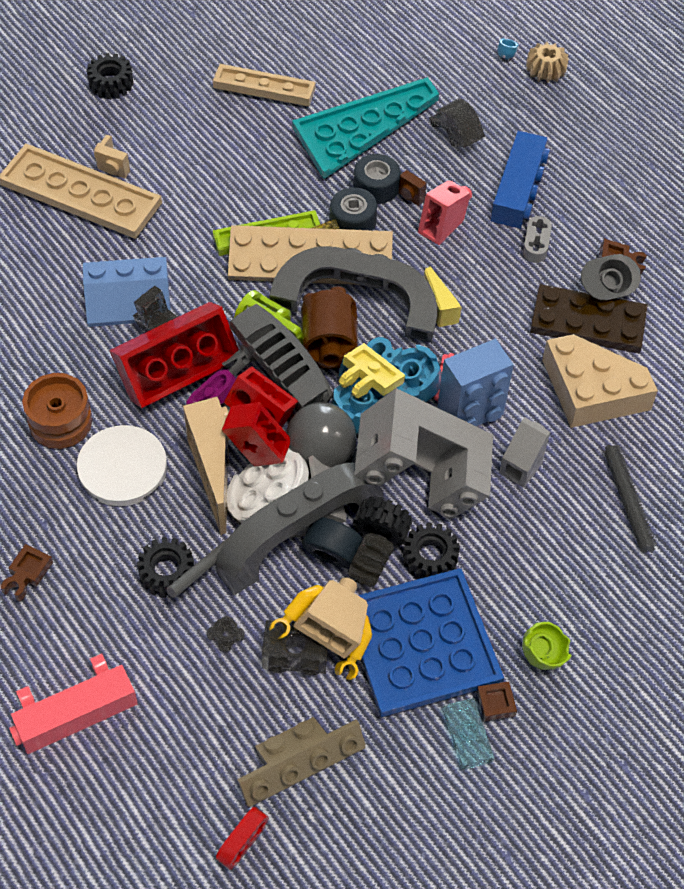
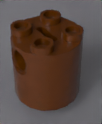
M339 286L333 287L330 290H321L304 295L301 306L302 345L312 356L319 368H340L344 355L359 347L356 301L346 294L345 288Z

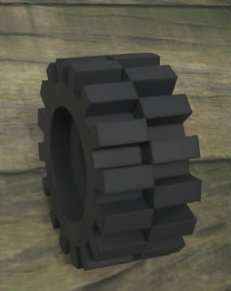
M105 53L106 57L98 55L97 60L93 58L91 64L88 63L87 77L89 88L94 95L98 94L100 98L106 95V99H111V96H115V99H117L119 94L125 96L127 91H131L134 82L132 66L129 60H126L124 56L119 58L116 53L113 54V57L110 56V53ZM107 75H116V76H114V77H109V78H108V77H104V76H107Z
M369 497L361 502L353 521V527H355L354 530L357 533H361L360 536L363 539L369 538L368 542L372 544L377 542L378 546L381 547L385 544L387 548H392L393 546L398 548L404 544L413 518L411 515H408L409 512L406 509L401 510V505H393L392 500L388 499L385 502L382 497H377V500L374 497Z
M427 523L426 529L420 524L417 526L416 532L413 529L409 532V537H406L404 544L403 563L405 567L408 566L407 571L410 575L416 572L415 578L421 579L422 576L429 577L456 569L460 545L457 543L458 538L456 535L451 536L452 530L447 527L445 531H442V524L437 523V527L432 528V523ZM433 545L442 550L443 556L438 560H427L420 555L419 550L423 546Z
M162 537V543L158 544L157 539L151 541L152 548L147 544L143 547L144 553L140 552L137 567L140 581L143 583L145 590L150 589V594L154 596L159 592L160 598H166L167 587L194 566V559L190 548L187 549L183 541L178 545V539L172 538L171 543H168L167 537ZM163 560H173L178 564L177 571L171 575H159L154 569L156 564Z

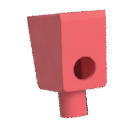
M446 181L429 191L425 197L418 233L440 245L463 222L468 202L472 198L471 190L466 186H459L453 181Z

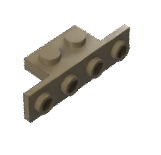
M312 717L256 745L257 754L264 763V766L237 779L247 806L251 807L363 750L366 745L360 724L357 720H354L327 734L316 719Z

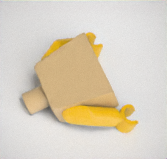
M342 578L339 583L329 580L324 587L314 585L299 592L284 610L285 615L274 620L269 626V631H271L276 623L283 624L285 628L284 633L278 638L281 639L288 635L290 632L289 624L294 620V628L345 659L348 656L347 660L339 661L335 666L336 675H341L343 668L346 665L349 666L350 671L346 677L348 680L354 679L358 675L356 662L362 659L372 638L369 617L366 615L368 604L366 600L355 594L357 584L350 578Z

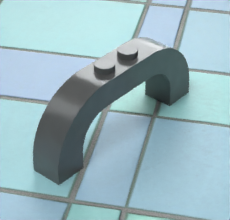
M321 246L304 250L291 257L280 268L274 278L269 294L270 300L294 312L298 311L300 299L306 287L312 282L323 278H332L393 292L403 299L409 311L405 337L432 343L437 319V302L434 292L427 280L417 270L405 263L389 259L383 254L370 255L362 253L356 248L343 249L333 246Z
M355 463L336 465L317 474L258 510L231 534L218 554L216 561L217 575L233 596L259 581L261 562L278 544L342 505L348 504L353 512L357 514L363 499H368L369 497H374L376 500L377 497L383 498L381 487L371 485L366 480L354 476Z

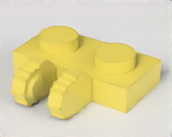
M365 343L344 355L343 365L348 370L343 373L338 382L340 386L346 388L354 384L358 377H360L362 380L351 391L352 395L358 399L366 395L371 387L385 396L404 383L405 374Z

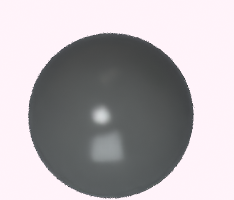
M326 402L312 403L298 410L291 418L286 430L290 437L289 449L299 453L306 461L309 469L308 457L312 455L322 464L331 468L347 463L356 447L357 434L352 419L340 407Z

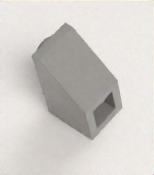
M524 417L502 457L499 474L525 488L543 463L550 431L545 429L540 423L533 422Z

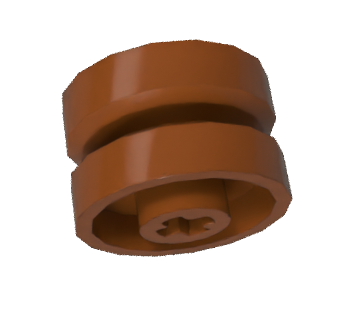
M51 373L34 380L25 390L22 400L30 433L39 444L48 448L63 449L76 445L87 436L91 430L93 418L86 388L78 378L65 373Z

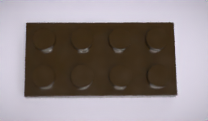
M539 284L530 333L554 338L574 334L601 347L640 354L648 304L617 298L598 300L585 292Z

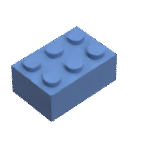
M496 338L444 359L437 408L476 427L487 421H496L504 415L514 364Z

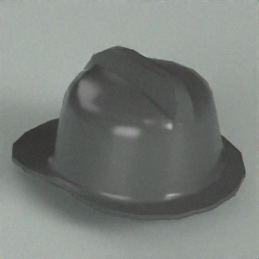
M622 254L593 259L584 265L581 272V281L584 289L593 298L598 300H611L627 296L638 288L641 280L640 269L636 262Z

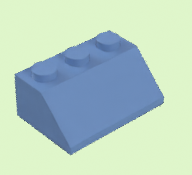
M166 257L83 263V286L88 327L171 321Z

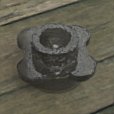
M224 616L217 620L213 627L207 630V638L214 640L221 652L230 651L231 646L235 642L242 641L245 637L244 630L238 628L236 622L229 616ZM228 632L229 635L223 636V633Z

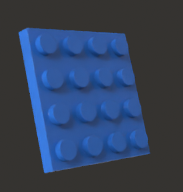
M462 568L358 595L366 600L368 604L366 615L369 617L372 630V638L361 661L380 717L477 691L478 686L504 682L502 670Z

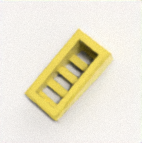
M431 267L425 268L424 278L431 286L437 302V326L443 327L459 323L462 309L459 302Z

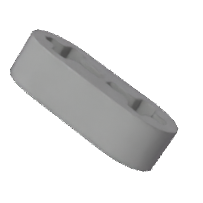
M535 216L528 222L523 256L526 260L533 263L542 262L547 256L552 225L546 217ZM537 228H541V234H536ZM534 244L539 245L538 251L533 250Z

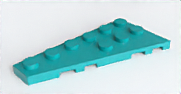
M427 77L292 120V128L322 178L325 179L439 100V92Z

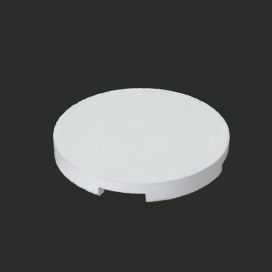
M113 426L96 433L83 445L77 459V472L82 487L93 497L97 498L99 502L112 506H128L144 501V497L162 485L167 472V459L161 442L152 433L135 426Z
M288 448L283 463L255 467L250 463L239 476H233L227 489V509L242 524L264 506L308 481L309 471L306 461L299 453L293 452Z

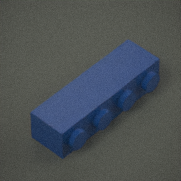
M517 131L493 203L490 222L521 229L524 219L529 220L533 204L529 202L536 199L539 185H535L536 181L541 182L545 168L541 164H547L550 149L546 148L548 137Z

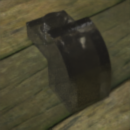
M461 98L437 109V114L429 117L432 127L446 129L452 147H467L485 137L477 113L467 101Z
M155 285L134 301L137 313L133 317L143 334L178 317L168 310L162 290Z

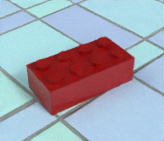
M208 302L110 349L109 352L130 401L143 408L223 368L222 363L235 354L239 348L232 330L229 328L223 307Z

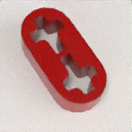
M252 807L220 847L216 860L229 870L233 869L262 833L268 823L269 816L257 807Z

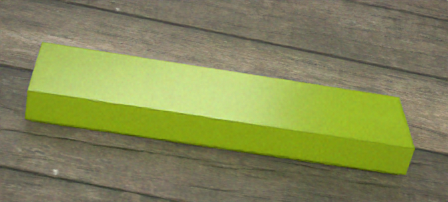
M316 210L237 225L322 229ZM231 227L212 230L219 256L229 254Z

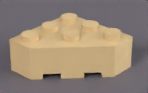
M574 334L546 341L542 361L571 428L652 409L658 390L647 367Z

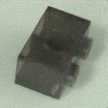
M266 620L262 648V669H268L273 673L295 671L306 676H316L319 673L326 674L328 648L294 628V622L289 624L290 632L288 635L278 639L284 633L285 628L283 624L276 623L274 628L269 631V626L273 621ZM292 647L303 649L300 653H291L288 650Z

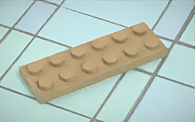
M25 143L0 174L1 186L134 239L138 237L162 204V198L158 194Z
M231 225L228 279L274 281L280 268L291 257L304 250L321 246H333L343 249L356 248L362 253L370 255L383 254L392 259L393 231ZM323 278L312 282L327 284H355L332 278Z

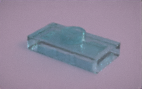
M474 698L444 705L442 712L461 769L464 770L493 762L494 755Z

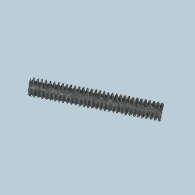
M607 445L604 454L609 463L610 471L612 472L641 552H652L655 550L654 547L657 543L654 542L656 541L653 539L654 536H651L653 533L649 529L651 528L648 526L649 523H646L648 520H645L647 518L646 514L643 513L645 511L642 510V504H639L641 501L639 500V495L636 494L635 485H632L634 482H631L633 479L630 472H628L629 469H627L626 461L623 460L625 458L622 457L620 445Z

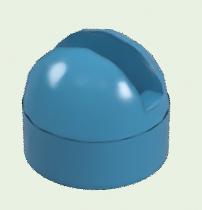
M500 39L498 44L499 56L502 58L506 55L505 59L507 60L513 58L517 52L518 43L511 39Z

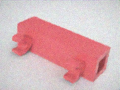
M99 654L90 658L95 677L36 703L29 686L16 691L23 709L11 714L15 725L9 729L16 746L23 744L27 754H30L138 705L135 691L123 665L109 670L103 655Z

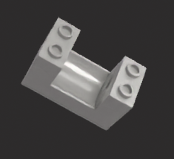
M396 388L361 413L354 476L366 480L371 485L381 486L414 464L431 472L428 508L440 513L443 517L453 519L490 497L493 434Z

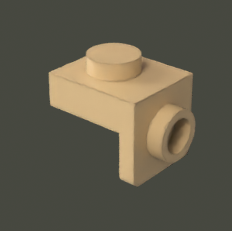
M106 135L101 143L99 142L94 150L97 168L111 175L126 178L130 172L128 153L114 149L112 136Z

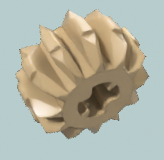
M547 41L544 45L537 43L534 48H530L526 62L530 77H537L538 82L546 80L549 83L551 79L558 81L566 73L569 60L568 54L565 53L563 47H557L556 43L553 45L548 44Z

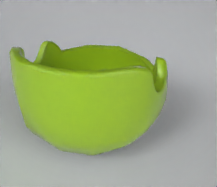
M551 622L535 623L523 636V654L530 665L539 670L557 669L564 665L572 656L569 654L570 639L563 634V631Z

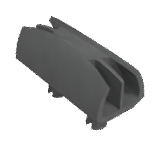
M255 304L230 321L229 328L242 342V348L222 364L234 376L252 361H257L279 387L298 400L295 406L297 410L312 403H328L333 397V392L322 371L301 342L272 314L258 304Z

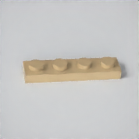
M219 64L213 79V88L310 106L316 89V82Z

